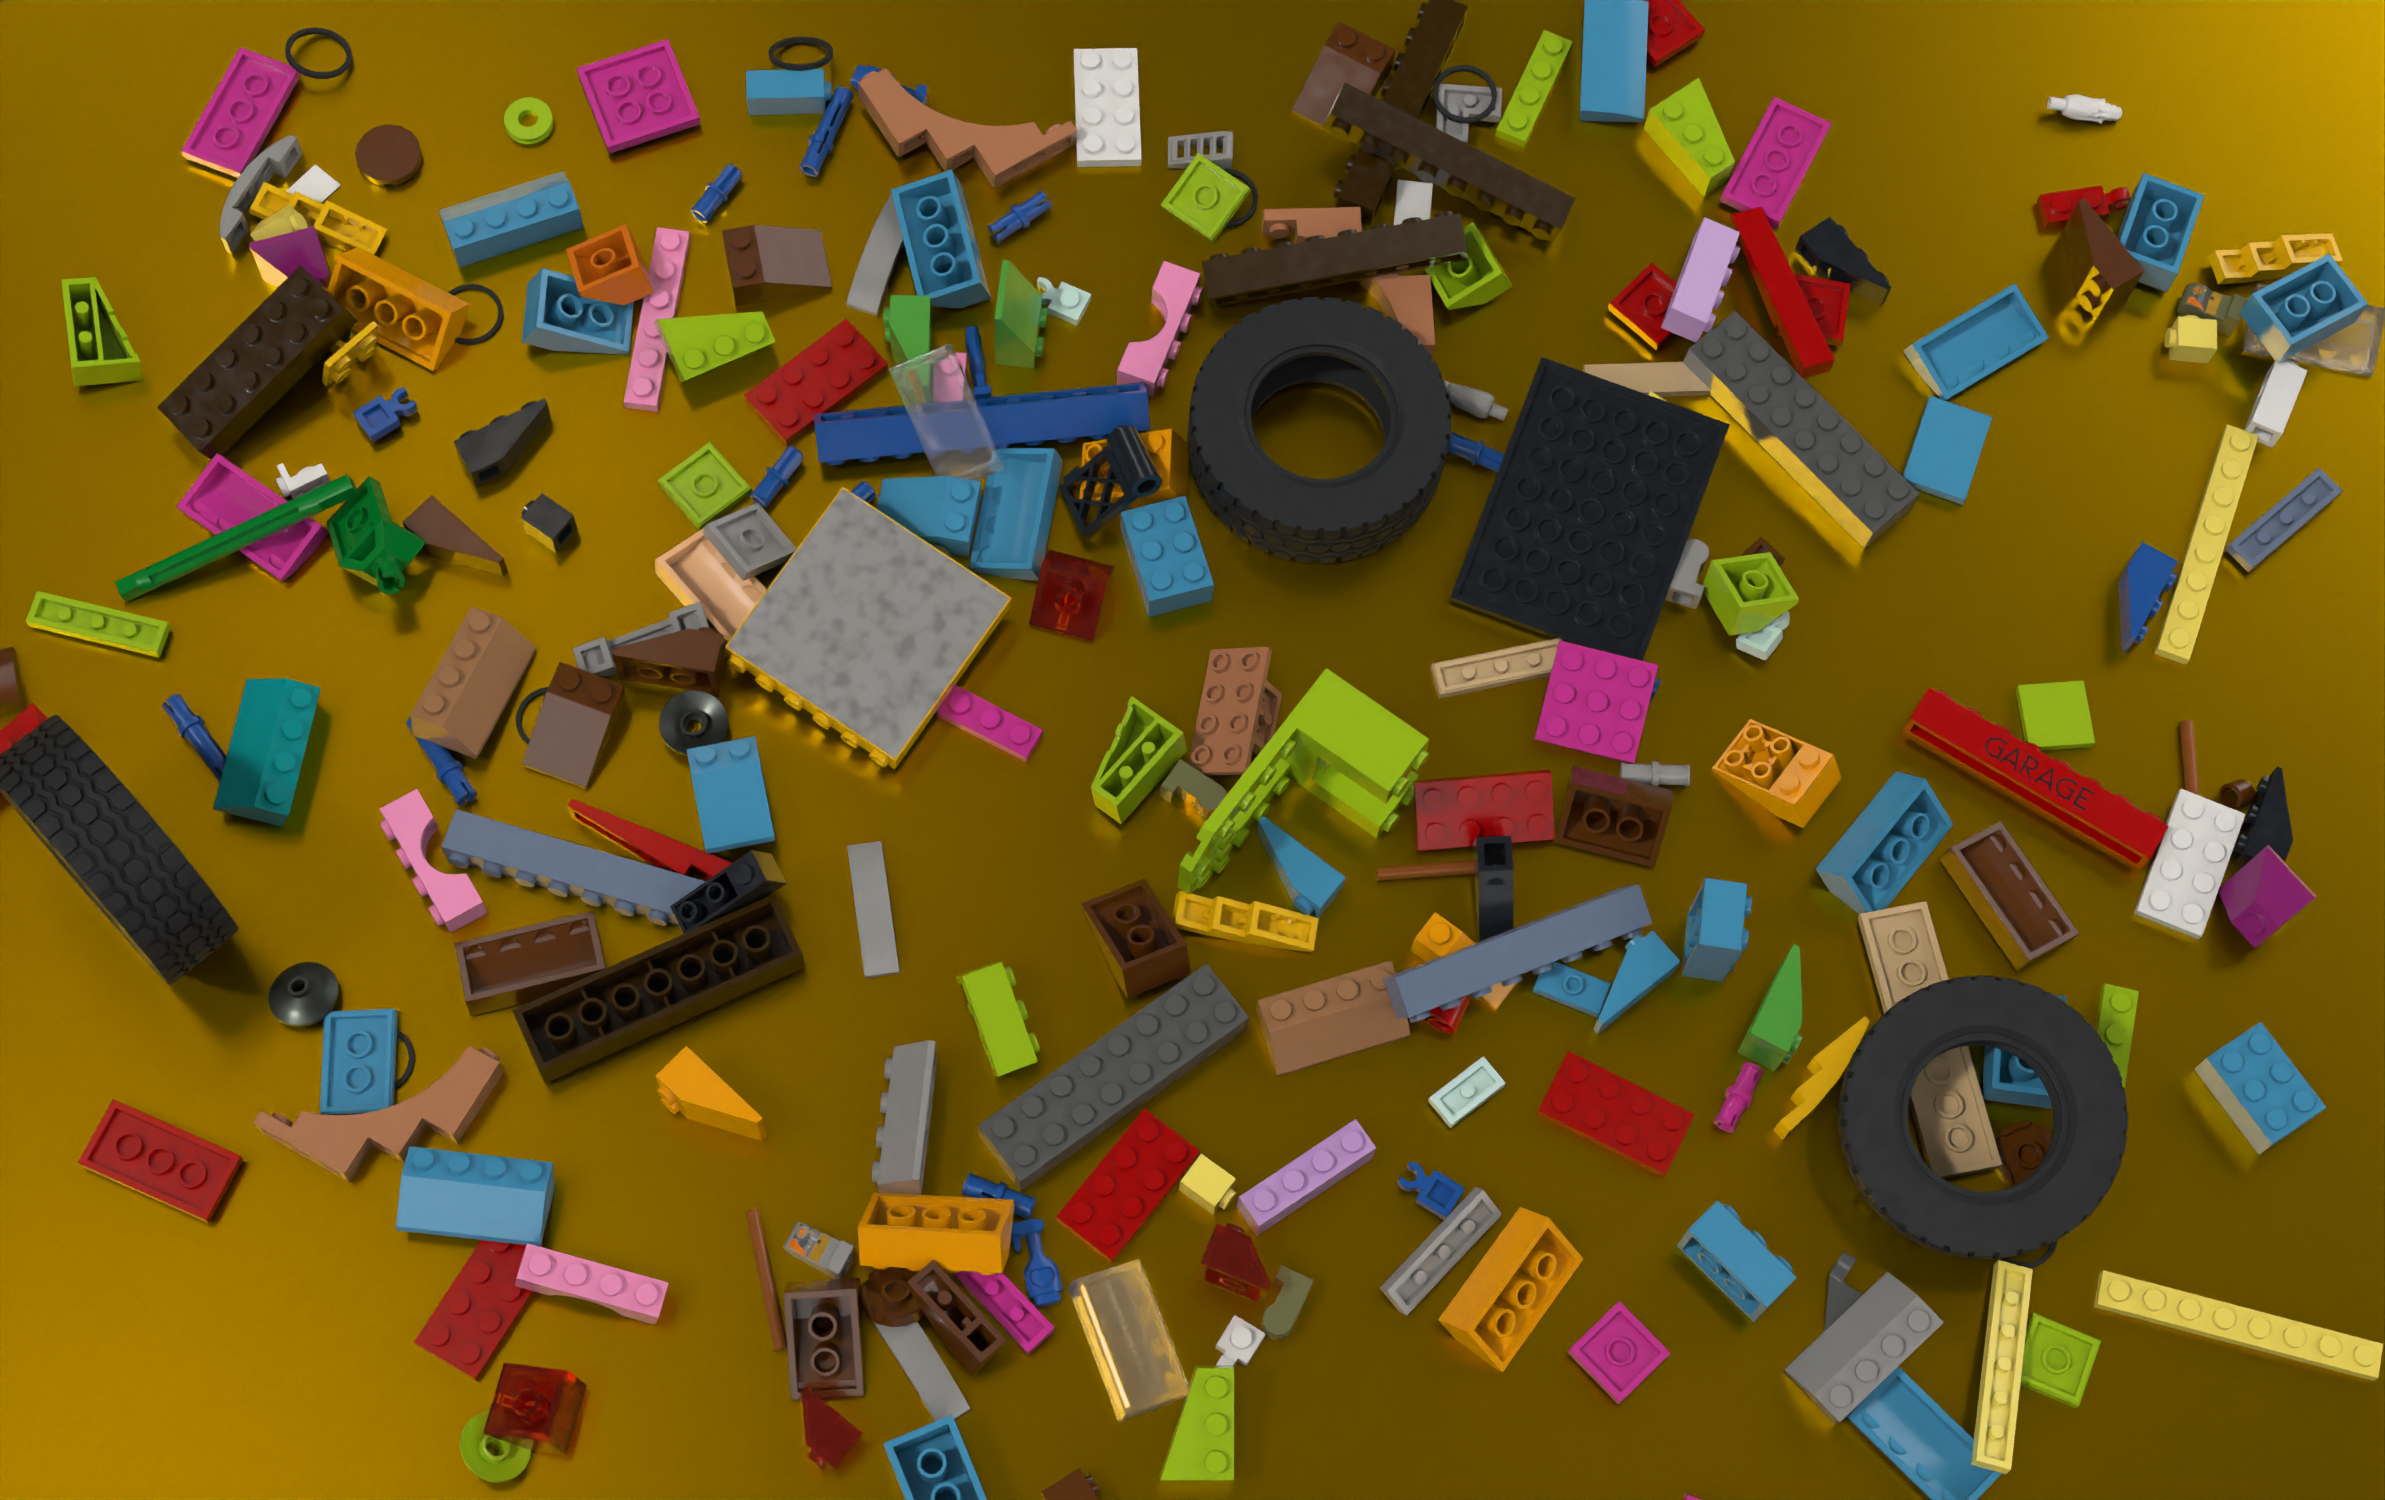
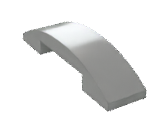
M289 135L269 146L244 169L236 180L224 204L220 221V238L226 252L233 254L250 228L244 215L251 207L263 182L268 183L274 173L286 178L303 153L297 137Z
M892 195L884 205L872 229L846 302V307L874 316H878L888 291L889 279L904 245Z
M699 601L669 612V619L608 641L605 637H601L572 648L578 668L600 677L617 675L612 656L614 648L685 629L699 630L702 627L710 628L702 603Z
M876 841L847 845L865 978L900 974L882 842Z
M871 1320L920 1395L921 1401L934 1421L953 1415L954 1420L971 1410L953 1377L918 1322L907 1326L888 1327Z

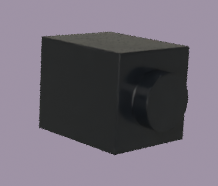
M543 493L535 501L531 500L527 503L520 517L525 532L555 553L559 551L577 530L574 515Z

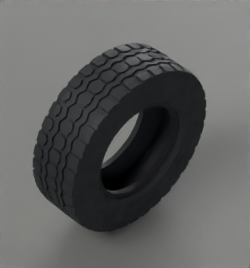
M1303 297L1302 301H1297L1296 298L1281 301L1278 306L1274 303L1261 308L1258 314L1253 312L1241 319L1240 325L1236 323L1225 332L1224 337H1221L1212 347L1210 354L1208 353L1197 374L1191 395L1187 436L1189 460L1194 480H1196V485L1203 499L1206 498L1205 502L1215 517L1219 515V521L1230 532L1234 530L1235 536L1247 544L1253 543L1254 548L1267 554L1272 552L1275 557L1289 561L1291 558H1294L1296 562L1302 563L1318 561V564L1335 563V560L1340 559V562L1353 560L1360 554L1362 557L1376 552L1379 546L1384 548L1395 541L1397 535L1400 537L1422 515L1436 492L1443 471L1451 433L1450 402L1444 379H1442L1441 372L1435 361H1431L1430 353L1422 343L1418 344V339L1407 328L1403 330L1402 324L1389 316L1385 318L1382 312L1369 306L1366 309L1362 307L1363 304L1349 300L1345 303L1341 302V299L1325 297L1324 300H1319V297ZM1300 383H1327L1354 393L1373 410L1381 424L1385 444L1369 464L1352 474L1332 479L1307 478L1282 468L1263 451L1254 435L1251 421L1259 407L1276 392Z
M54 715L46 719L40 726L34 728L29 734L25 735L12 745L10 749L0 755V792L121 935L169 985L178 981L236 933L238 926L186 857L109 767L62 718Z
M1965 976L1928 985L1906 996L1885 1012L1865 1034L1853 1053L1844 1074L1839 1095L1838 1131L1843 1156L1853 1181L1867 1203L1887 1224L1911 1241L1936 1252L1963 1258L1994 1259L2021 1255L2059 1240L2083 1223L2099 1206V1203L2104 1199L2113 1184L2114 1178L2117 1176L2122 1163V1154L2125 1152L2126 1130H2128L2127 1100L2125 1088L2121 1083L2122 1078L2119 1069L2112 1059L2114 1057L2105 1042H2102L2099 1038L2100 1035L2093 1026L2083 1019L2084 1017L2072 1006H2068L2064 1003L2065 1001L2050 992L2043 991L2042 988L2020 982L2019 980L1995 976ZM1971 1045L1989 1046L2004 1050L2025 1062L2040 1078L2049 1095L2053 1111V1133L2049 1148L2043 1160L2032 1174L2009 1189L1995 1192H1979L1955 1186L1931 1170L1915 1148L1908 1125L1910 1093L1923 1068L1933 1058L1948 1050Z

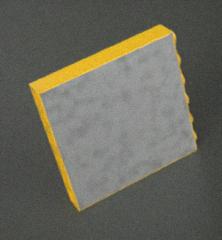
M842 487L725 646V656L728 658L727 663L741 673H744L745 670L757 677L755 681L761 687L770 692L775 689L785 696L784 701L798 711L803 708L813 715L812 719L821 727L827 730L832 727L842 734L840 736L841 739L851 747L857 749L861 746L870 752L869 757L882 767L889 765L896 769L1008 612L1012 598Z

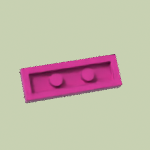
M957 685L953 687L937 710V717L1024 762L1028 761L1043 735L1042 729Z
M960 1271L954 1274V1277L1027 1355L1055 1331L1054 1326L1003 1273L982 1275L978 1272Z

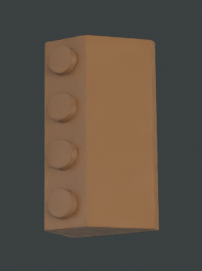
M471 606L410 714L413 735L477 759L536 653V647L504 618Z
M1391 960L1258 1000L1256 1015L1278 1077L1410 1037L1408 1019L1396 1018L1383 978L1396 974Z

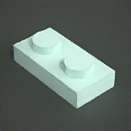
M1483 1056L1433 1094L1428 1102L1445 1123L1452 1128L1501 1090L1506 1083Z

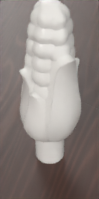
M2072 94L2067 95L2064 99L2050 96L2047 102V109L2062 111L2063 116L2073 120L2094 121L2102 124L2105 120L2117 121L2123 114L2121 107L2105 103V98L2095 99Z

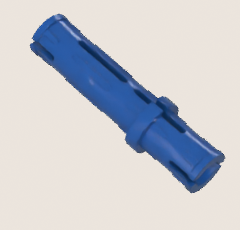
M836 87L834 89L833 96L815 134H812L807 142L809 148L799 165V169L808 176L816 177L820 172L819 170L826 155L831 154L834 147L832 141L842 123L850 102L854 98L853 93L847 88Z
M181 694L170 696L162 704V708L175 722L179 735L191 743L220 783L226 754L204 727V720L200 715L196 716Z
M410 717L407 720L406 725L413 733L412 722ZM415 736L437 770L438 775L436 777L441 783L446 784L459 806H463L465 804L463 798L467 804L473 801L477 796V792L464 775V767L461 762L455 761L446 747Z

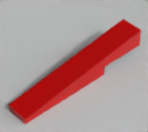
M1762 206L1731 214V222L1734 229L1740 232L1738 236L1739 242L1774 329L1779 328L1796 372L1802 378L1829 372L1835 358Z
M572 799L567 805L573 819L654 867L692 878L695 875L707 881L732 864V862L709 853L706 854L702 850Z

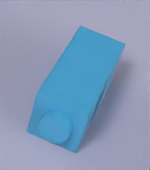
M824 69L746 71L749 115L824 114L826 111V101H830L832 98L831 81L825 82Z

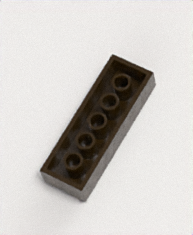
M300 265L157 408L200 453L210 459H213L217 453L222 456L358 320L314 275Z

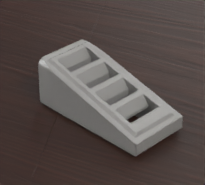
M1233 131L1168 137L1167 168L1187 169L1195 157L1190 156V147H1197V153L1221 169H1232ZM1178 147H1184V157L1177 158ZM1203 148H1210V154L1203 155ZM1216 148H1223V153L1216 154Z

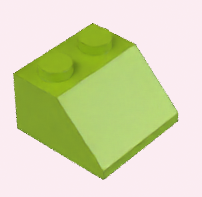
M1473 222L1463 228L1468 260L1424 268L1426 273L1430 275V280L1448 310L1485 304L1513 287L1484 236Z
M1771 552L1712 560L1702 584L1704 585L1703 593L1729 636L1758 632L1795 606L1799 601L1797 594Z

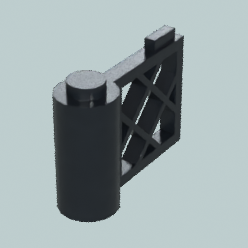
M1121 425L1111 431L1107 438V446L1082 468L1076 466L1063 477L1064 483L1059 488L1082 535L1090 539L1137 498L1147 497L1155 493L1162 485V478L1137 429L1133 426ZM1108 461L1110 466L1107 478H1097L1100 466ZM1087 482L1083 498L1076 499L1072 490L1080 483ZM1096 484H1105L1101 501H1092ZM1120 486L1124 495L1115 503H1110L1113 487ZM1090 506L1099 507L1096 519L1088 524L1086 519Z

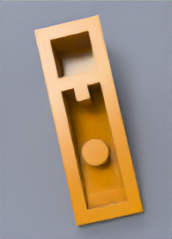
M1434 912L1415 937L1411 951L1425 962H1428L1475 943L1464 932ZM1501 982L1492 985L1491 993L1477 997V999L1496 1011L1516 983L1504 987Z

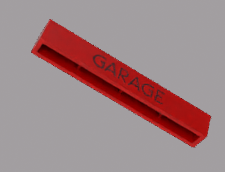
M1929 687L1903 729L1909 735L2140 870L2151 859L2169 827L2154 813L2144 812L2133 806L2126 797L2109 792L2101 787L2097 780L2087 776L2084 777L2073 771L2066 762L2053 759L2042 753L2037 745L2031 742H2023L2013 736L2006 727L1992 724L1982 718V715L1975 709L1963 707L1953 701L1951 696L1944 691L1934 690Z

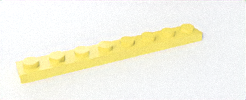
M2228 424L2223 430L2154 654L2184 665L2190 660L2259 435Z
M2105 1270L2099 1273L2094 1301L2095 1308L2371 1381L2379 1377L2383 1350L2382 1343Z

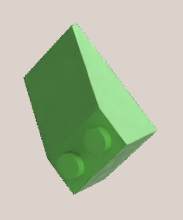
M1002 260L995 310V364L1035 368L1036 356L1042 357L1044 337H1039L1040 327L1046 328L1048 308H1042V295L1009 260Z
M890 295V308L884 307L883 312L885 342L891 343L892 356L917 404L930 403L932 346L930 296Z
M1795 944L1792 945L1782 961L1737 1052L1774 1072L1781 1062L1788 1064L1803 1038L1802 1035L1798 1034L1803 1023L1800 947Z

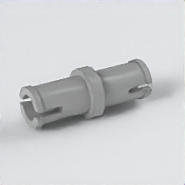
M1652 761L1651 764L1621 763L1620 777L1651 784L1659 787V785L1689 786L1690 765L1659 764V761Z

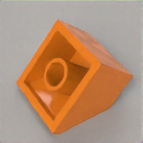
M627 224L566 249L581 297L626 305L654 293L641 250Z

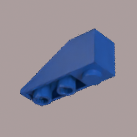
M2144 542L2139 545L2119 580L2122 650L2125 652L2128 651L2133 642L2138 645L2141 643L2149 629L2148 626L2144 625L2147 617L2154 618L2163 603L2158 598L2161 591L2168 592L2177 577V574L2172 571L2178 560Z

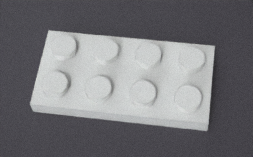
M1137 48L1074 49L1077 167L1141 166Z
M2180 789L2176 794L2166 825L2169 827L2157 847L2133 914L2199 940L2205 930L2245 814Z

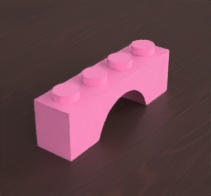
M1166 261L1163 262L1152 287L1151 303L1159 309L1166 323L1163 329L1153 338L1142 342H1129L1117 370V385L1144 382L1148 396L1153 398L1157 388L1165 386L1169 375V369H1166L1170 359L1175 361L1181 342L1178 341L1180 333H1187L1192 320V315L1189 314L1192 305L1198 306L1204 288L1200 287V273Z
M418 789L380 808L385 820L379 824L389 841L396 838L401 848L396 850V853L404 868L407 869L412 866L417 877L413 878L412 881L421 897L428 895L434 904L428 909L437 925L440 926L445 923L449 932L452 933L485 915L487 910L466 873L456 875L445 874L428 864L426 860L427 846L433 834L438 830V826Z
M528 1243L515 1282V1286L549 1296L562 1295L587 1300L610 1308L621 1316L656 1325L669 1284L665 1281Z

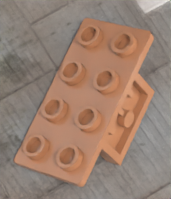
M1268 647L1213 649L1210 652L1188 761L1190 766L1206 776L1243 774L1250 766L1252 752L1258 756L1275 734L1282 693L1266 680L1272 653Z

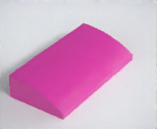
M217 453L177 505V508L217 535L287 501ZM307 518L238 551L281 581H284L312 555L330 532L312 518Z

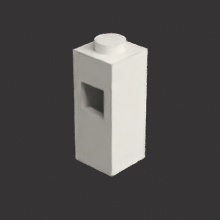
M2284 360L2278 364L2274 361L2267 371L2244 429L2259 435L2257 442L2271 448L2274 447L2284 432L2308 371L2292 361Z

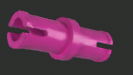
M1744 1062L1734 1085L1727 1088L1724 1094L1726 1100L1713 1121L1715 1125H1718L1719 1129L1729 1133L1734 1132L1744 1109L1750 1107L1753 1101L1752 1094L1764 1074V1071L1759 1069L1760 1067L1756 1064Z

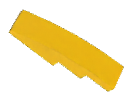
M263 182L249 210L250 214L264 220L291 204L294 210L305 218L308 228L315 226L321 243L344 251L359 247L375 255L387 232L386 228L326 200L325 204H322L297 191L291 195L266 182Z
M2333 233L2281 235L2274 242L2247 243L2242 249L2215 250L2208 256L2218 285L2285 277L2327 254H2330L2338 265L2343 262Z
M1179 891L1176 894L1172 922L1178 929L1242 943L1304 952L1314 951L1319 919L1257 901L1246 904L1220 896L1210 899L1195 894L1188 895L1183 891Z
M1866 1016L1810 1061L1807 1068L1813 1076L1798 1087L1790 1098L1797 1107L1781 1119L1774 1128L1775 1133L1782 1141L1810 1116L1836 1084L1849 1064L1870 1021Z

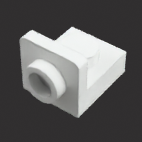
M283 463L277 465L281 477L275 480L284 497L291 495L295 499L330 482L322 463L314 467H306L291 478Z

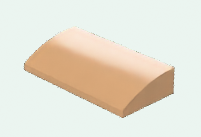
M703 528L655 559V574L684 607L699 601L702 603L709 627L716 630L719 634H723L726 646L767 589L755 576L743 581L703 534Z

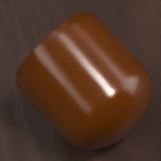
M2237 779L2224 784L2219 791L2222 804L2234 810L2248 805L2255 796L2253 785L2245 779ZM2232 790L2238 796L2237 803H2233L2228 799V794Z

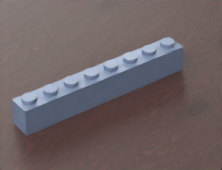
M457 809L441 846L448 861L455 866L468 868L471 865L482 868L481 871L496 878H500L502 875L513 877L515 882L527 887H534L535 884L544 886L552 894L561 897H567L568 894L581 897V901L592 906L598 907L601 903L613 906L616 912L623 915L634 916V913L647 916L650 922L661 926H666L667 923L680 926L670 906L706 882Z
M1627 885L1383 978L1396 1018H1409L1410 1022H1416L1431 1016L1429 1010L1440 1006L1441 1010H1447L1462 1004L1460 998L1471 994L1472 998H1477L1492 992L1491 986L1501 982L1504 987L1523 980L1521 974L1532 970L1533 975L1548 971L1553 968L1551 962L1562 959L1563 963H1567L1583 957L1582 950L1592 947L1593 951H1598L1612 946L1611 939L1622 935L1623 940L1640 935L1643 933L1641 927L1653 922L1640 885Z

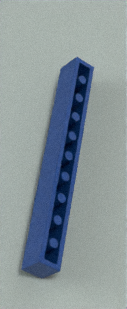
M1144 382L814 414L819 462H826L828 465H839L845 463L848 459L858 458L862 462H871L877 460L879 456L892 455L893 458L902 459L910 457L912 453L925 452L927 455H940L945 450L958 449L960 452H972L981 446L1003 449L1010 447L1011 443L1024 442L1025 445L1034 446L1044 443V440L1057 439L1059 442H1072L1077 437L1090 436L1092 439H1104L1110 435L1114 428L1121 425L1133 426L1139 434L1144 430H1150L1148 393Z

